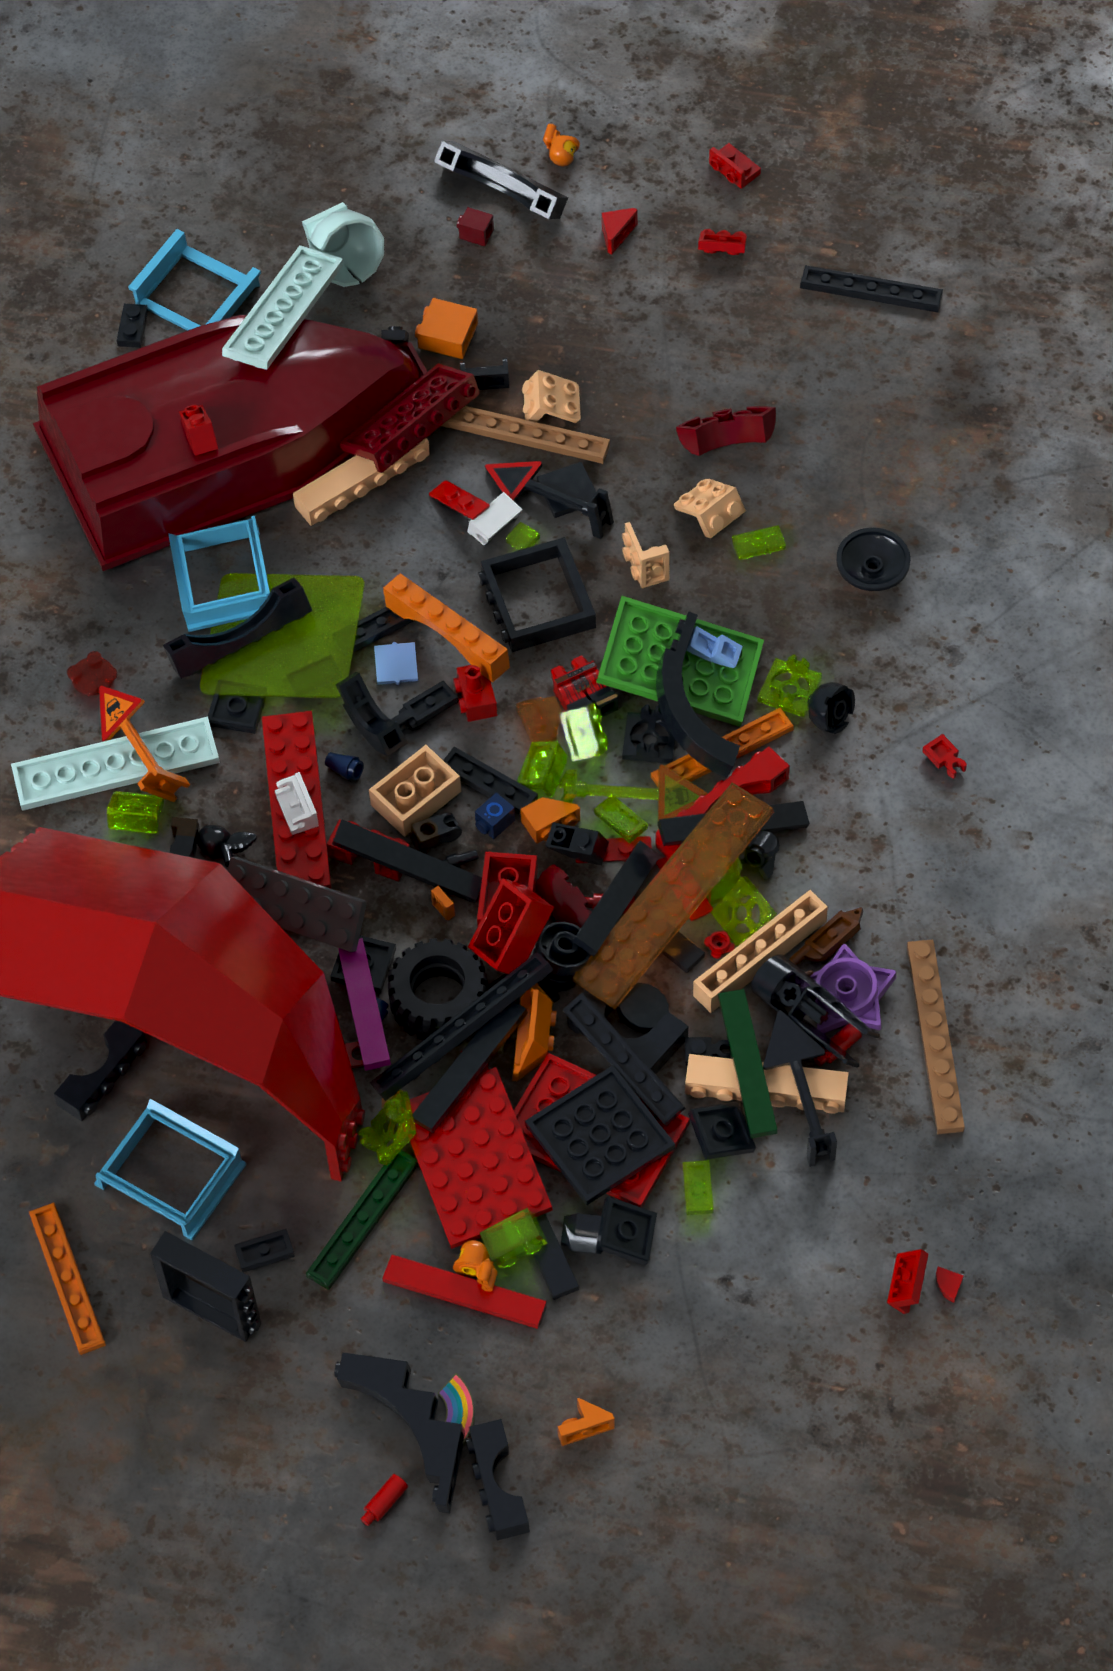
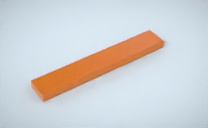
M780 707L722 738L740 745L736 757L738 759L793 731L794 725ZM689 754L663 766L682 778L678 782L685 780L690 783L712 772ZM659 769L651 772V779L657 787ZM665 775V789L667 788L669 793L682 787L678 782Z
M53 1202L29 1211L79 1354L83 1355L106 1346L55 1203Z

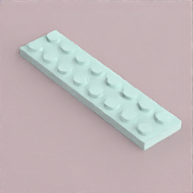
M299 245L224 345L222 356L267 370L342 268L343 258Z
M208 717L138 733L157 764L171 773L176 774L220 763ZM127 736L11 764L22 811L135 784L148 772V769Z

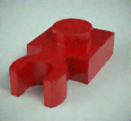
M944 734L923 746V753L938 769L945 766L948 776L952 779L956 778L954 767H959L963 772L966 771V762L961 758H956L958 757L959 750Z

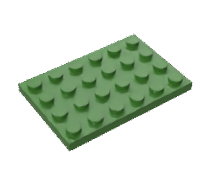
M621 596L596 683L658 701L656 676L659 661L665 649L670 648L673 639L677 640L679 634L675 633L676 627L680 619L685 620L686 615ZM697 619L694 627L698 626L717 638L723 634L743 647L735 668L710 662L686 651L682 666V681L686 697L695 713L740 727L764 639Z

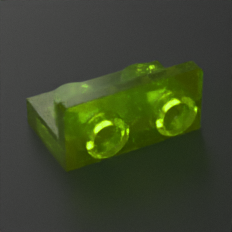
M595 703L559 713L572 762L600 756L607 751L608 739L606 734L602 732L600 725L602 720L601 713L596 708Z
M557 741L532 742L517 782L529 789H542L548 797L554 796L564 767L567 764L568 755Z
M114 791L107 806L108 828L156 834L159 830L158 818L164 806V798L148 794Z

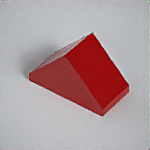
M628 208L601 213L602 231L609 254L612 255L638 225L637 209Z

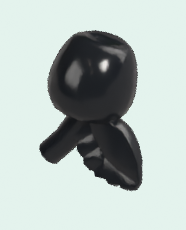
M206 825L199 831L197 843L199 848L208 857L213 859L223 857L225 866L229 867L230 857H233V853H241L247 850L255 842L257 836L249 832H237L231 835L221 826Z

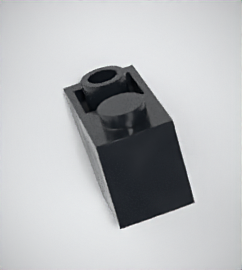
M553 822L545 846L575 860L602 866L609 841L599 831Z

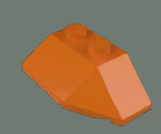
M537 983L520 997V1005L527 1008L528 1014L517 1026L512 1081L516 1082L540 1065L548 1051H553L554 1035H549L550 1026L555 1027L557 1011L552 1010L553 1001Z

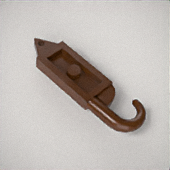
M860 907L847 912L839 911L807 939L805 945L792 955L789 960L796 966L805 958L814 962L827 960L861 930L860 921L863 915V908ZM809 970L805 973L811 976L813 974V970Z

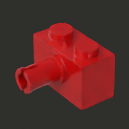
M467 665L457 667V678H453L455 692L461 693L462 698L458 699L461 714L466 713L468 722L496 717L497 705L491 681L481 675L478 666Z

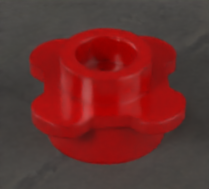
M726 931L714 932L704 940L705 946L709 947L711 956L715 959L735 949V945L730 942Z

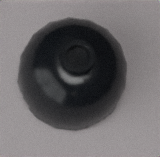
M834 682L820 685L808 698L810 720L817 728L832 734L840 733L847 727L849 722L845 720L848 714L853 715L855 709L853 690L849 689L848 686Z

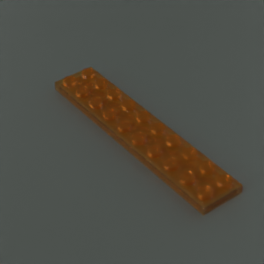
M732 782L614 926L594 957L591 955L585 966L574 975V982L613 1009H616L773 815V807Z

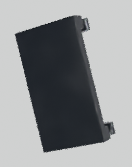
M502 358L503 365L473 368H465V361H460V370L474 375L479 390L509 388L507 358Z

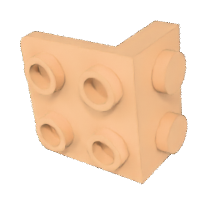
M537 370L529 380L525 381L522 388L525 420L538 422L545 413L573 423H577L581 419L579 385L576 382Z
M711 479L701 480L695 488L680 496L679 500L674 503L676 510L697 517L705 537L708 538L715 536L746 511L736 487Z

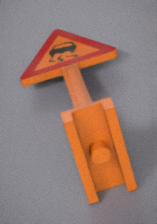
M100 686L102 741L111 740L122 728L148 769L145 776L137 783L141 791L175 802L177 798L174 793L181 786L188 788L190 783L185 777L166 771L157 764L130 722V718L145 701L141 698Z

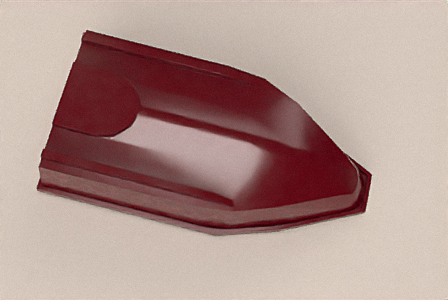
M238 315L190 329L37 386L39 421L33 423V426L102 571L170 546L168 533L181 535L225 525L293 498L294 492L354 457V454L342 451L339 442L427 373L412 343L390 342L370 333L304 319L266 370L222 356V348L247 316ZM190 405H203L212 422L218 449L195 456L189 445L179 411L184 410Z

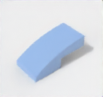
M696 626L693 629L686 651L710 662L735 668L743 646L723 634L717 638Z

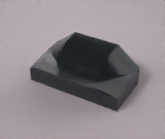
M580 1213L564 1216L561 1246H569L570 1250L575 1252L601 1254L603 1251L596 1249L602 1216Z

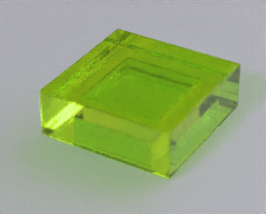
M520 521L506 537V543L518 550L532 547L540 539V533Z

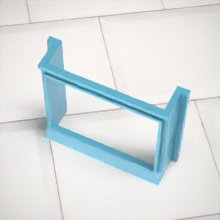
M176 229L128 288L133 291L136 304L147 305L148 311L188 331L200 325L147 299L181 257L238 285L206 324L230 318L253 289L260 286L258 277L261 271L252 267L247 275L187 246L185 233Z
M251 516L252 519L181 535L168 533L182 612L188 632L248 619L261 607L270 594L259 538L260 532L255 516ZM249 538L259 591L194 605L185 552Z
M150 1099L145 1111L101 1171L95 1175L97 1180L94 1184L102 1190L107 1185H110L179 1224L182 1228L183 1236L193 1241L247 1164L241 1159L238 1147ZM155 1119L225 1158L186 1214L115 1175Z

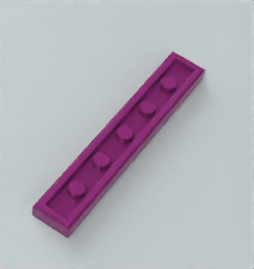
M360 938L357 951L349 952L338 948L362 1060L365 1071L391 1065L363 938Z

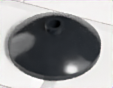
M863 528L852 532L841 542L836 556L837 568L841 576L852 586L866 591H883L896 586L906 577L911 561L906 543L895 533L882 528Z

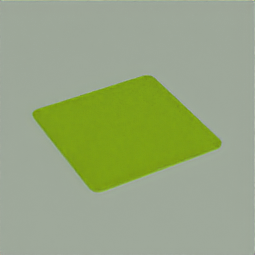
M229 573L224 575L220 582L217 600L259 591L256 574ZM267 574L270 592L272 588L295 577L303 587L313 611L306 614L302 619L294 620L284 625L282 629L263 636L259 641L240 648L238 652L226 655L215 664L203 667L200 682L201 691L207 695L341 697L336 684L347 678L350 673L365 586L363 578L359 576ZM245 620L211 627L210 635L234 628Z

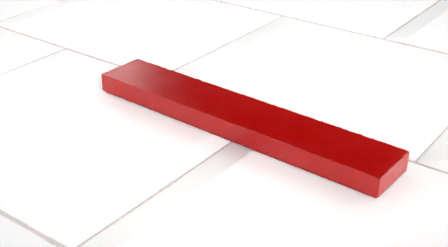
M393 1254L382 1278L383 1282L536 1329L539 1328L547 1306V1301L495 1285L492 1291H485L482 1289V1284L478 1283L475 1279Z

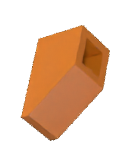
M542 797L520 809L521 822L536 844L543 840L547 841L553 822L575 826L580 821V807L577 804Z

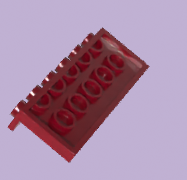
M438 363L364 424L340 441L339 444L342 451L374 461L377 472L383 473L480 394L474 375Z

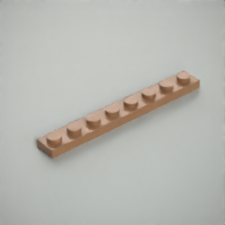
M468 406L463 407L441 425L602 464L610 447V439Z
M932 939L907 942L937 1134L964 1132L965 1126L934 941Z

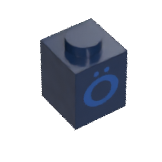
M496 792L475 811V825L482 834H488L491 838L495 839L515 821V808Z

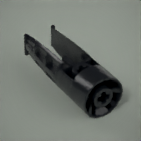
M775 955L762 964L753 978L751 987L754 994L775 1011L785 1013L814 1041L841 1059L846 1065L859 1067V1063L809 1021L803 1019L805 1015H808L819 1025L823 1021L826 1022L828 1020L829 1012L815 1002L817 998L863 1034L874 1038L880 1037L879 1033L871 1031L839 999L784 955ZM804 981H806L810 986L804 987ZM789 1006L792 1009L790 1012H787L784 1007Z

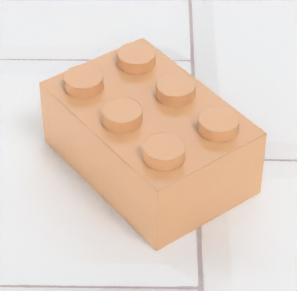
M425 745L369 789L370 803L378 813L405 837L411 832V824L428 819L461 792L460 776Z

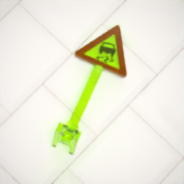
M663 764L659 766L657 789L587 784V782L578 781L576 769H567L559 783V788H564V794L560 801L572 803L575 797H586V795L657 800L658 821L659 819L676 817L682 810H687L693 806L701 795L708 794Z

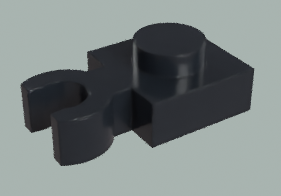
M685 1037L686 1066H688L689 1054L731 1059V1053L721 1052L722 1049H730L728 1040H720L716 1044H712L711 1037Z

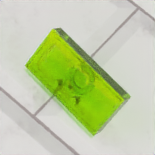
M779 525L732 536V543L738 560L786 548Z
M613 794L594 808V814L628 843H631L648 829V823Z
M709 1160L682 1162L686 1215L713 1214L714 1207Z

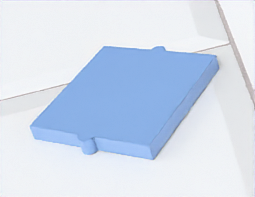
M393 642L389 645L374 646L377 685L392 683L399 685L403 682L418 681L415 642L399 644Z

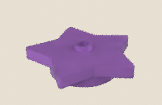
M843 944L832 961L826 964L820 971L814 972L810 977L839 999L868 1028L881 1030L879 1000L896 979V972L890 969L869 966L859 960L846 944ZM804 981V987L810 986L806 981ZM818 998L815 1000L816 1003L829 1012L828 1020L826 1022L823 1021L821 1025L817 1024V1029L823 1034L849 1023Z

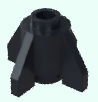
M768 831L744 832L740 840L746 850L733 862L736 866L748 862L753 867H760L758 870L764 880L769 879L773 874L775 856L780 846L777 837Z

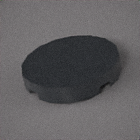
M634 983L622 990L618 998L617 1012L620 1019L632 1029L637 1028L641 1030L640 1032L647 1033L669 1012V1004L659 989L650 984Z

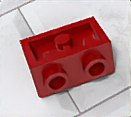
M730 143L719 151L715 147L709 150V164L711 167L722 173L730 183L736 184L741 189L761 174V168Z
M922 1249L897 1253L887 1304L903 1314L909 1313L911 1305L919 1304L929 1255Z

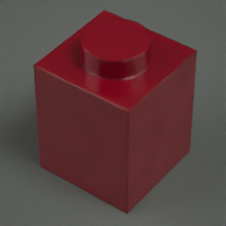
M467 207L465 213L460 215L457 221L459 239L486 246L494 231L493 215Z

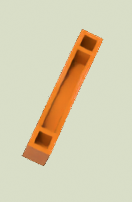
M401 573L383 587L387 608L403 619L418 621L438 632L471 665L478 666L481 675L491 682H494L510 668L508 649Z

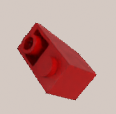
M190 405L184 410L179 411L189 445L195 456L218 449L212 422L203 405Z

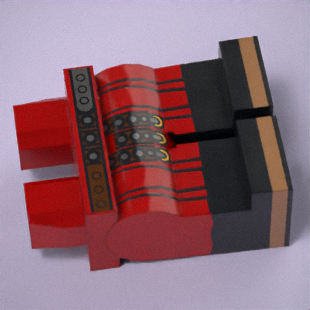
M581 655L571 661L573 670L568 673L560 665L551 669L554 693L575 729L596 721V716L600 719L618 710V696L614 690L611 691L609 686L596 683L599 670L594 661L588 662ZM609 704V706H608L607 708L601 709L602 707H604V706H606V705Z

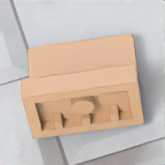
M625 523V533H622L625 547H622L626 562L630 561L632 565L630 569L633 579L639 581L641 588L669 581V550L667 545L655 546L642 551L631 523Z

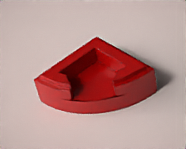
M938 1266L936 1283L943 1296L954 1303L964 1275Z

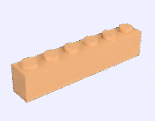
M425 438L383 473L377 472L374 461L357 455L294 492L295 508L311 526L317 522L324 521L329 515L337 510L344 509L355 499L365 496L370 490L385 484L387 480L405 472L407 468L415 463L423 461L430 455L428 439Z
M811 890L807 891L694 980L693 996L712 1013L720 1006L718 993L742 989L753 980L758 969L769 958L775 955H785L826 923L828 906Z
M689 1054L685 1094L695 1098L713 1097L721 1101H742L733 1059ZM790 1065L764 1070L772 1106H791L804 1110ZM803 1067L815 1109L823 1110L830 1114L844 1113L848 1072Z

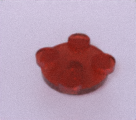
M97 651L88 653L87 658L80 660L76 665L70 666L67 670L68 677L72 680L74 688L87 696L100 695L99 687L105 686L110 688L117 678V670L109 661L102 658L101 654Z

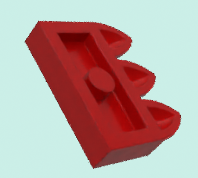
M705 229L700 233L698 250H703L706 253L722 251L729 255H739L740 253H745L747 236L742 231L731 235L726 230H721L715 234L713 230Z

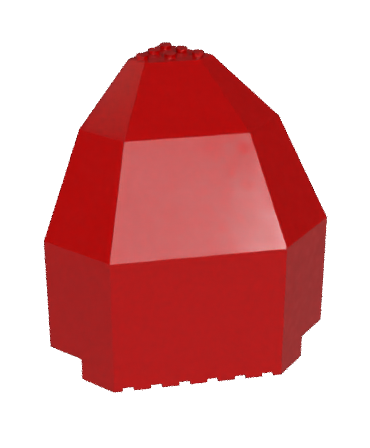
M40 827L35 830V834L26 836L23 839V843L14 845L11 848V852H5L0 856V997L125 1023L259 1086L324 1141L331 1179L342 1181L344 1172L348 1173L351 1166L349 1154L351 1149H355L357 1146L358 1133L356 1131L358 1125H362L364 1122L365 1110L362 1109L360 1095L324 973L220 863Z

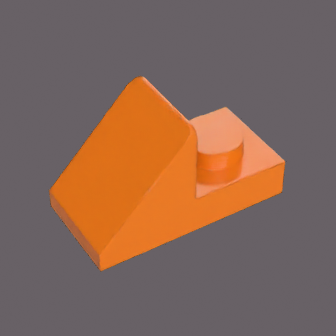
M577 1398V1408L581 1419L570 1418L562 1422L558 1426V1437L561 1445L564 1446L615 1429L613 1413Z

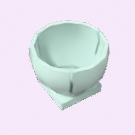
M342 202L302 221L310 249L343 258V266L331 281L332 283L343 287L360 284L359 281L363 283L376 272L384 256V237L371 218L347 209V206Z

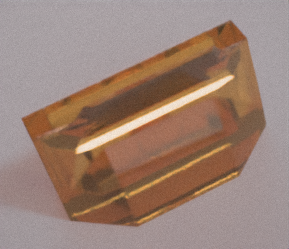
M555 696L546 698L536 697L516 703V710L534 748L557 740L558 727L564 718V714Z

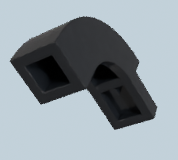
M355 672L336 684L344 701L342 705L348 716L373 748L381 754L389 756L408 744L398 722L389 719L376 705L360 673Z

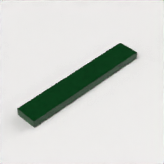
M740 989L718 993L750 1137L757 1138L777 1134V1125L745 990Z
M396 1147L306 1272L307 1278L330 1290L419 1164L415 1157Z

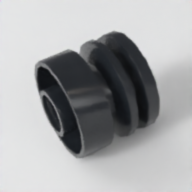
M554 922L545 926L537 940L536 947L531 956L538 952L553 968L552 972L542 981L538 982L545 989L556 992L568 991L576 987L582 978L591 955L572 941L580 930V927L575 924Z

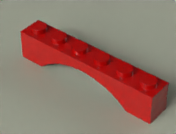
M768 746L762 752H756L747 764L738 766L725 781H719L711 792L707 795H701L693 806L687 810H682L676 817L717 812L728 803L739 798L754 794L771 793L789 779L790 765ZM659 829L656 832V848L675 866L695 853L697 842L663 846Z

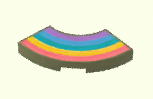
M455 1373L440 1389L438 1396L446 1406L444 1422L463 1425L465 1430L464 1447L466 1444L465 1438L470 1437L469 1427L474 1426L475 1410L469 1388L463 1379Z

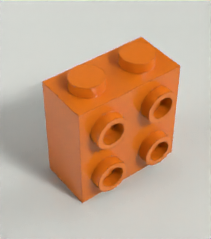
M432 298L430 305L424 309L422 323L418 324L415 330L418 348L463 359L478 325L477 309Z

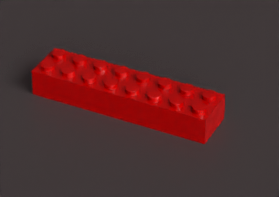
M312 711L262 716L277 871L332 889ZM300 772L316 810L319 826L292 835L275 795V790L279 789L276 785L278 781Z

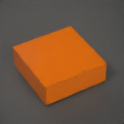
M439 886L432 889V905L446 920H450L455 916L454 903Z

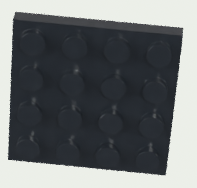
M614 1065L525 1120V1126L586 1205H589L675 1149L673 1140Z

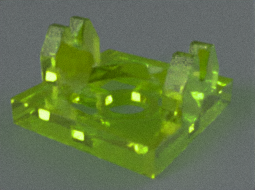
M795 654L791 655L787 661L775 658L758 695L757 702L775 708L781 707L784 711L805 717L808 710V698L818 688L822 679V673L810 670V664L806 658L803 657L801 661H798ZM782 673H792L789 680L783 682L775 680V677ZM800 676L804 677L807 681L808 690L799 687L797 682ZM791 684L797 688V691L793 694H790V692L785 693L783 687ZM795 697H802L799 701H794Z
M743 876L711 911L713 917L728 933L737 947L777 915L748 877ZM748 895L751 896L746 903H742L740 900L741 898L748 897ZM756 904L759 905L760 910L757 924L751 918L752 908ZM740 906H744L747 910V916L743 921L737 917V910ZM730 908H733V909H732V917H733V918L730 920V919H729V909H730ZM745 923L750 932L741 933L735 930L738 924Z
M399 1090L392 1099L386 1101L384 1108L371 1121V1127L362 1128L358 1132V1135L363 1137L360 1143L367 1149L377 1152L380 1164H389L416 1134L408 1092ZM389 1119L390 1124L388 1131L385 1133L383 1126ZM398 1122L397 1132L394 1134V1127ZM393 1139L394 1142L387 1147V1143Z

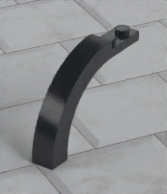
M688 612L685 620L680 619L676 627L675 633L679 634L677 640L673 639L670 648L665 649L659 661L656 676L658 704L669 731L680 746L704 767L727 778L734 767L740 745L722 738L709 729L692 709L684 691L682 681L683 660L698 617L697 614Z

